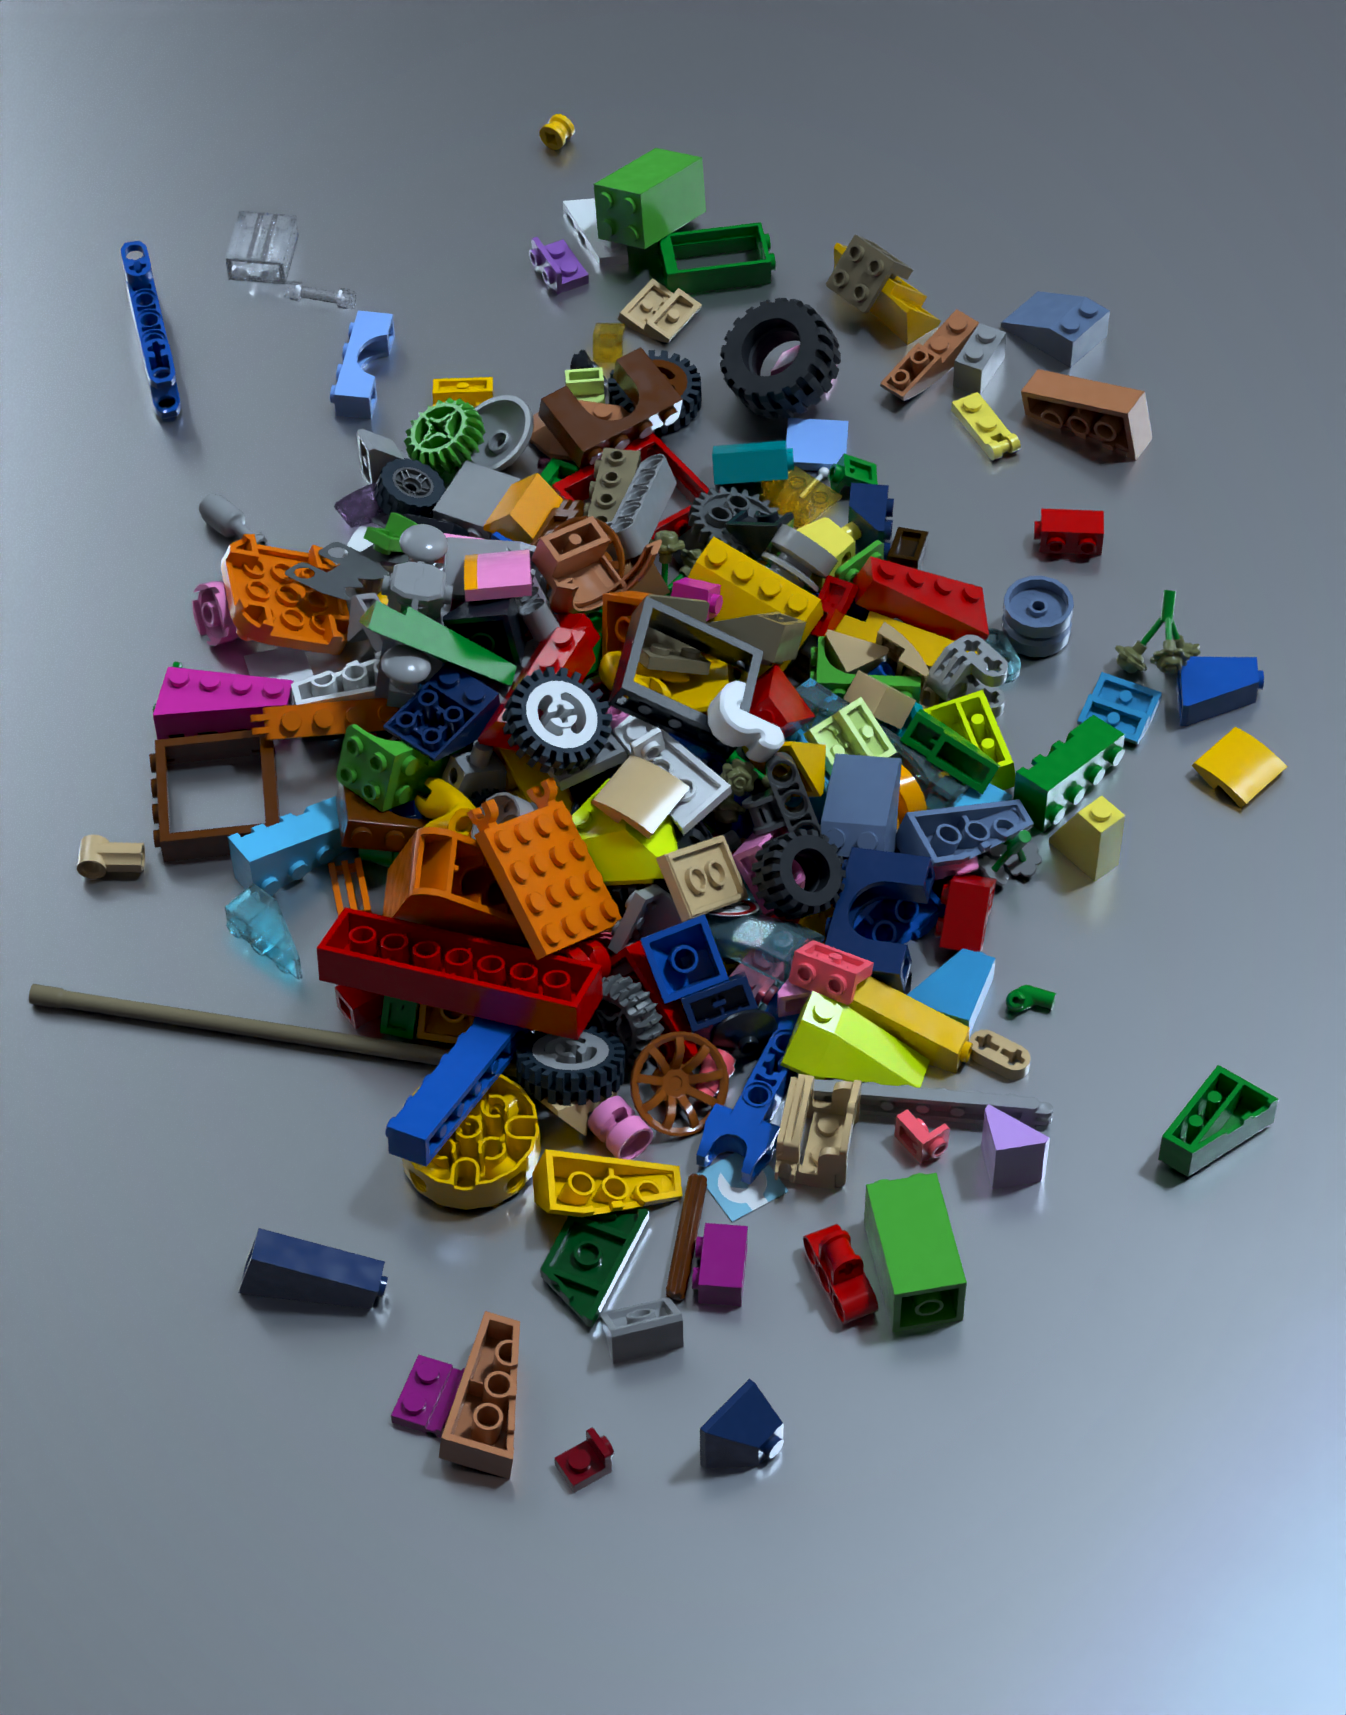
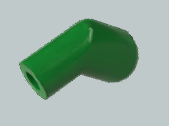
M1023 985L1007 995L1006 1005L1013 1012H1021L1034 1005L1052 1009L1057 993L1031 985Z

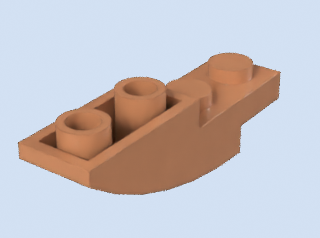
M956 309L924 345L917 343L881 381L880 386L903 401L923 392L954 367L955 359L979 322Z

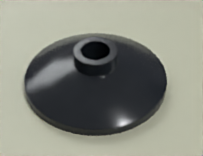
M758 1009L744 1010L722 1020L713 1030L710 1041L716 1048L726 1051L735 1059L747 1058L765 1049L772 1034L778 1029V1024L775 1017L767 1011Z

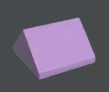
M988 1104L984 1111L981 1150L992 1189L1041 1182L1045 1177L1049 1137Z

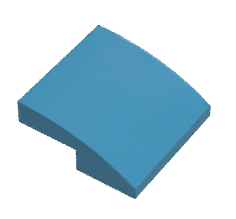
M1101 672L1093 693L1088 695L1077 724L1080 725L1089 717L1095 715L1124 733L1125 741L1138 745L1160 704L1162 692Z

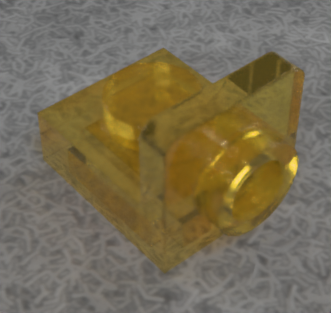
M596 323L593 331L594 362L616 363V360L623 356L626 324Z

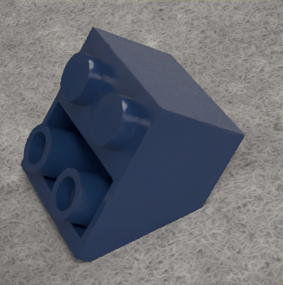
M851 483L848 523L854 522L861 531V538L855 541L856 555L876 540H880L884 543V560L887 561L891 543H887L885 540L892 539L893 520H888L887 517H893L894 499L888 498L889 485Z
M745 971L729 977L726 981L680 998L693 1033L706 1038L709 1042H711L713 1030L722 1020L740 1011L758 1009Z

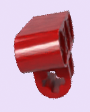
M838 1224L803 1236L806 1254L840 1321L845 1324L878 1312L876 1295L863 1271L864 1263L861 1256L856 1255L851 1247L849 1233L842 1230Z

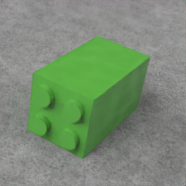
M654 148L593 184L598 239L646 249L706 212L703 159L698 156Z
M917 1173L907 1178L895 1180L881 1179L874 1183L866 1184L864 1225L892 1332L962 1321L967 1281L937 1173Z

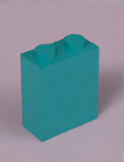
M786 441L713 446L714 485L788 479L789 471H794L793 448H787Z

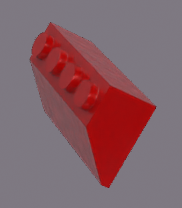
M557 627L537 646L478 737L479 744L516 751L519 749L518 745L510 748L507 741L512 734L504 735L503 727L507 722L502 721V716L506 710L504 708L506 702L517 685L520 684L525 676H531L535 670L540 669L543 674L547 667H554L555 674H557L561 667L567 668V677L571 678L576 671L582 674L578 682H583L596 661L585 631ZM538 709L539 720L544 714L541 709Z

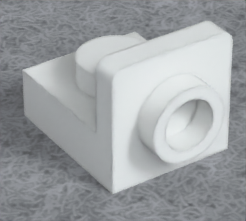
M638 718L614 731L615 739L624 746L629 756L632 754L650 761L665 750L661 730L658 727L653 729L649 723Z

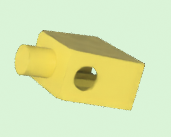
M826 517L796 529L826 549L838 560L829 574L833 577L835 576V571L841 565L855 556V541L861 538V531L854 522H849L840 528L831 519ZM814 574L810 577L822 589L826 579Z

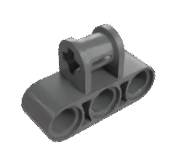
M776 752L765 763V770L771 788L752 795L742 802L743 808L748 809L754 824L752 828L753 833L761 835L783 826H787L788 831L792 832L798 830L803 825H811L814 827V830L818 831V836L822 835L817 817L793 758L785 752ZM783 763L790 766V771L783 777H777L772 774L773 768L778 764ZM792 794H797L802 797V802L796 807H788L784 804L785 799ZM759 808L762 809L765 818H762Z

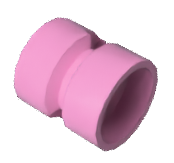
M613 1096L603 1101L594 1109L588 1119V1128L601 1142H605L607 1149L619 1159L633 1160L648 1147L653 1138L652 1129L639 1116H635V1111L621 1096Z

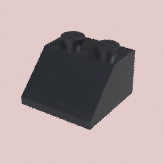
M515 597L464 602L443 616L445 627L515 666L522 665L526 637Z

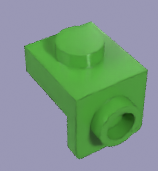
M392 512L385 529L367 527L363 538L374 544V550L383 554L390 555L391 551L403 552L399 543L402 533L407 528L418 524L398 513Z

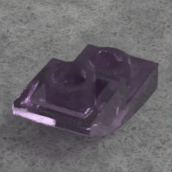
M376 482L350 493L335 503L334 508L351 528L373 523L372 518L384 512L374 498Z

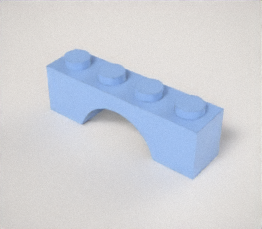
M358 311L355 322H351L349 325V343H344L343 364H338L337 384L331 387L330 402L335 403L336 416L372 419L377 401L375 376L366 373L362 369L371 361L390 355L395 337L393 314Z

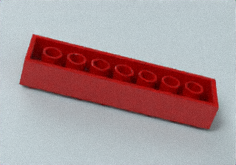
M347 907L343 909L316 948L320 981L574 1040L579 1039L603 998L602 965L555 954L537 960L532 949Z

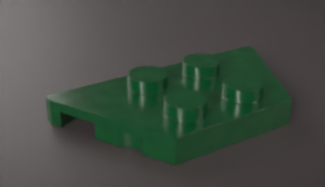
M638 1209V1214L616 1215V1211L586 1217L568 1216L540 1268L541 1277L587 1326L593 1328L649 1220V1210Z

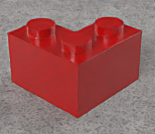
M955 874L951 880H947V884L943 886L941 904L946 905L944 918H938L935 937L941 938L939 947L959 951L963 948L974 952H981L983 950L988 916L992 910L997 879L969 874Z

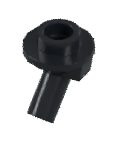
M581 349L579 354L573 355L570 370L598 368L599 366L591 361L586 350ZM603 374L604 385H606L608 381Z

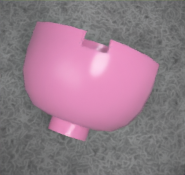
M212 581L199 584L194 591L199 592L198 600L192 601V609L200 635L207 634L211 640L207 641V643L214 646L225 644L238 638L236 633L237 627L230 616L224 582Z

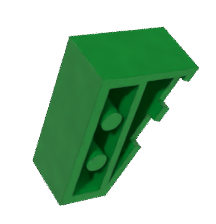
M1217 1065L1162 1135L1158 1160L1189 1177L1274 1123L1279 1099L1222 1066Z

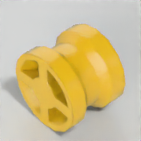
M555 114L550 118L549 124H545L540 129L539 136L548 148L559 150L565 145L566 140L571 139L574 135L575 128L566 116Z

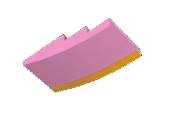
M530 549L465 555L464 591L466 602L532 596Z

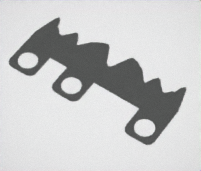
M383 511L373 517L372 522L385 528L386 524L381 522V518L387 514ZM333 542L319 550V554L340 564L329 572H325L302 562L286 570L285 575L323 594L351 601L350 597L345 594L346 587L362 588L363 585L358 579L375 580L384 578V575L389 576V573L382 567L380 562L401 564L408 562L409 557L404 552L391 551L390 555L383 554L373 549L374 544L359 552L340 542ZM340 547L347 550L348 555L343 558H336L330 556L328 550ZM298 568H309L314 571L315 575L305 579L297 577L294 571Z

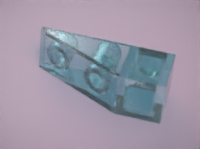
M252 883L224 907L228 930L236 938L242 937L250 943L257 954L261 956L266 955L274 961L281 972L285 974L290 973L296 979L301 980L303 975L300 957L277 900Z

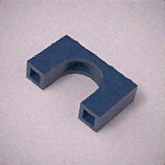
M852 847L849 859L844 860L841 868L846 870V878L842 881L845 885L844 890L837 893L840 898L833 904L835 908L833 916L828 917L826 921L825 936L827 938L825 945L874 962L871 977L898 991L904 992L912 964L908 945L867 939L859 935L853 927L859 913L876 901L895 899L928 904L935 878L931 857Z

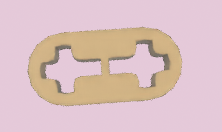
M979 1030L971 1035L969 1042L973 1043V1047L971 1048L970 1057L973 1061L1011 1080L1022 1079L1028 1074L1031 1059L1028 1050L1023 1046L990 1030ZM985 1044L990 1045V1048L986 1047L984 1048V1050L979 1049V1046L983 1047L985 1046ZM1015 1059L1020 1060V1063L1009 1064V1062H1014Z

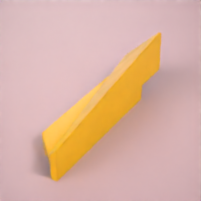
M872 611L869 612L866 622L844 615L834 630L876 643L877 632L882 624L886 622L901 633L919 652L926 665L931 667L944 648L954 642L953 640Z

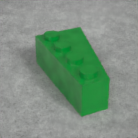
M1092 715L1069 732L1065 743L1060 740L1055 742L1051 746L1048 756L1044 757L1039 754L1032 759L1031 764L1033 767L1029 770L1021 767L1016 771L1013 800L1020 799L1034 823L1033 827L1044 833L1052 824H1058L1063 818L1065 811L1072 804H1078L1083 798L1085 791L1092 784L1097 785L1111 765L1116 766L1121 761L1125 753V749H1123L1124 733Z

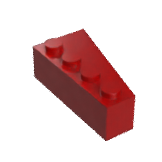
M872 556L869 557L853 579V584L859 587L855 596V604L869 611L892 619H900L903 623L953 641L965 635H976L985 641L989 636L982 587Z

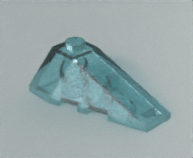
M705 914L719 953L781 984H784L790 976L794 951L812 940L823 943L825 938L824 935L795 921L757 914L744 916Z

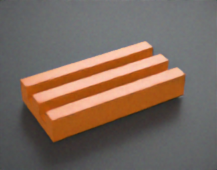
M361 858L354 859L355 863L348 864V860L341 861L342 865L335 866V862L328 863L338 916L344 908L337 875H344L350 908L358 910L350 874L353 872L357 873L364 910L360 911L372 913Z

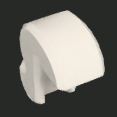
M733 681L726 684L710 702L708 708V725L713 735L723 744L731 747L746 746L749 749L746 753L749 759L760 763L767 762L783 746L785 741L783 732L780 727L740 709L746 686L745 682Z

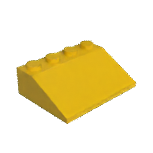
M714 536L696 560L687 577L721 585L722 608L717 616L707 620V623L750 615L780 612L807 622L800 642V648L823 616L821 599ZM791 660L783 661V664H778V666L784 671ZM761 664L758 677H760L772 666H766ZM733 666L734 670L742 673V670Z

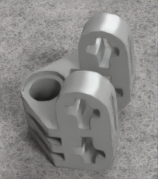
M976 635L962 636L946 646L930 668L926 685L945 702L983 690L994 717L1000 716L1005 707V694L998 686L1003 685L1007 680L1008 662L1005 658Z

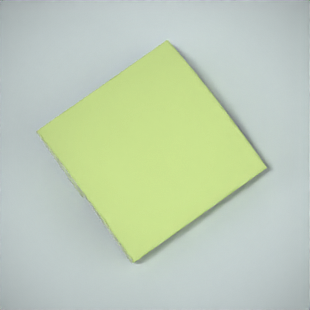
M862 697L803 734L808 743L826 745L825 769L830 776L836 753L890 757L897 752Z

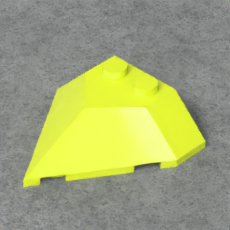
M608 778L572 815V820L582 840L586 843L588 852L597 870L602 874L605 885L654 883L655 879H664L656 858L678 850L672 818L668 815L649 839L623 819L616 823L591 803L611 779Z

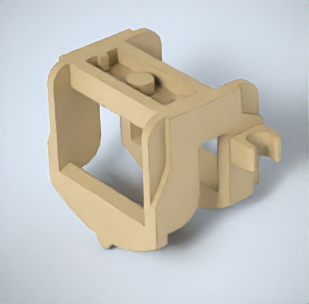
M798 1074V1078L791 1077L777 1138L775 1180H778L779 1175L782 1178L789 1179L790 1183L835 1190V1187L844 1186L847 1180L848 1149L853 1125L858 1123L860 1117L862 1081L837 1082L833 1087L832 1102H825L814 1099L815 1076ZM806 1118H812L804 1160L801 1165L800 1143Z

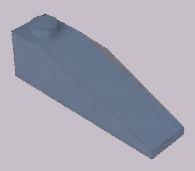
M1020 799L906 812L896 833V845L902 854L931 857L933 867L961 864L1015 837L1020 831L1031 829L1034 823Z

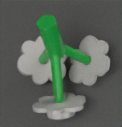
M1022 830L1013 839H1009L987 850L989 854L999 856L1003 852V846H1007V851L998 860H991L986 855H983L978 860L981 875L986 878L997 879L996 884L1005 886L1009 875L1004 871V863L1007 867H1010V872L1014 876L1022 874L1025 877H1030L1034 875L1036 866L1042 863V857L1038 854L1039 849L1037 845L1029 842L1031 840L1030 833Z

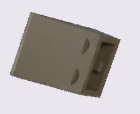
M771 612L706 624L764 651L761 664L772 666L773 663L783 664V661L796 659L807 622L780 612Z

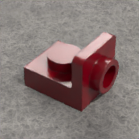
M591 1427L586 1430V1440L554 1458L555 1466L573 1493L612 1472L614 1450L607 1437L604 1435L600 1437L595 1429Z

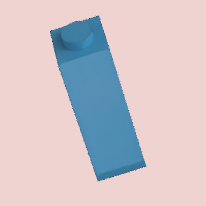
M963 948L907 995L968 1026L971 1033L993 981L996 958L988 956L983 952H974Z

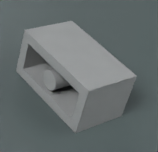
M981 323L978 324L954 361L953 387L970 393L978 392L980 395L982 394L1005 358L1007 332Z

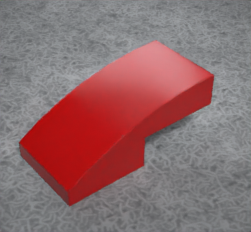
M828 575L818 595L822 603L823 616L810 635L816 637L826 636L827 629L834 631L848 611L859 587L851 582Z

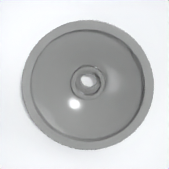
M513 395L495 396L475 407V410L482 417L486 433L483 435L484 443L478 445L479 453H473L471 455L472 461L469 462L500 472L512 465L525 451L533 432V413L522 399Z

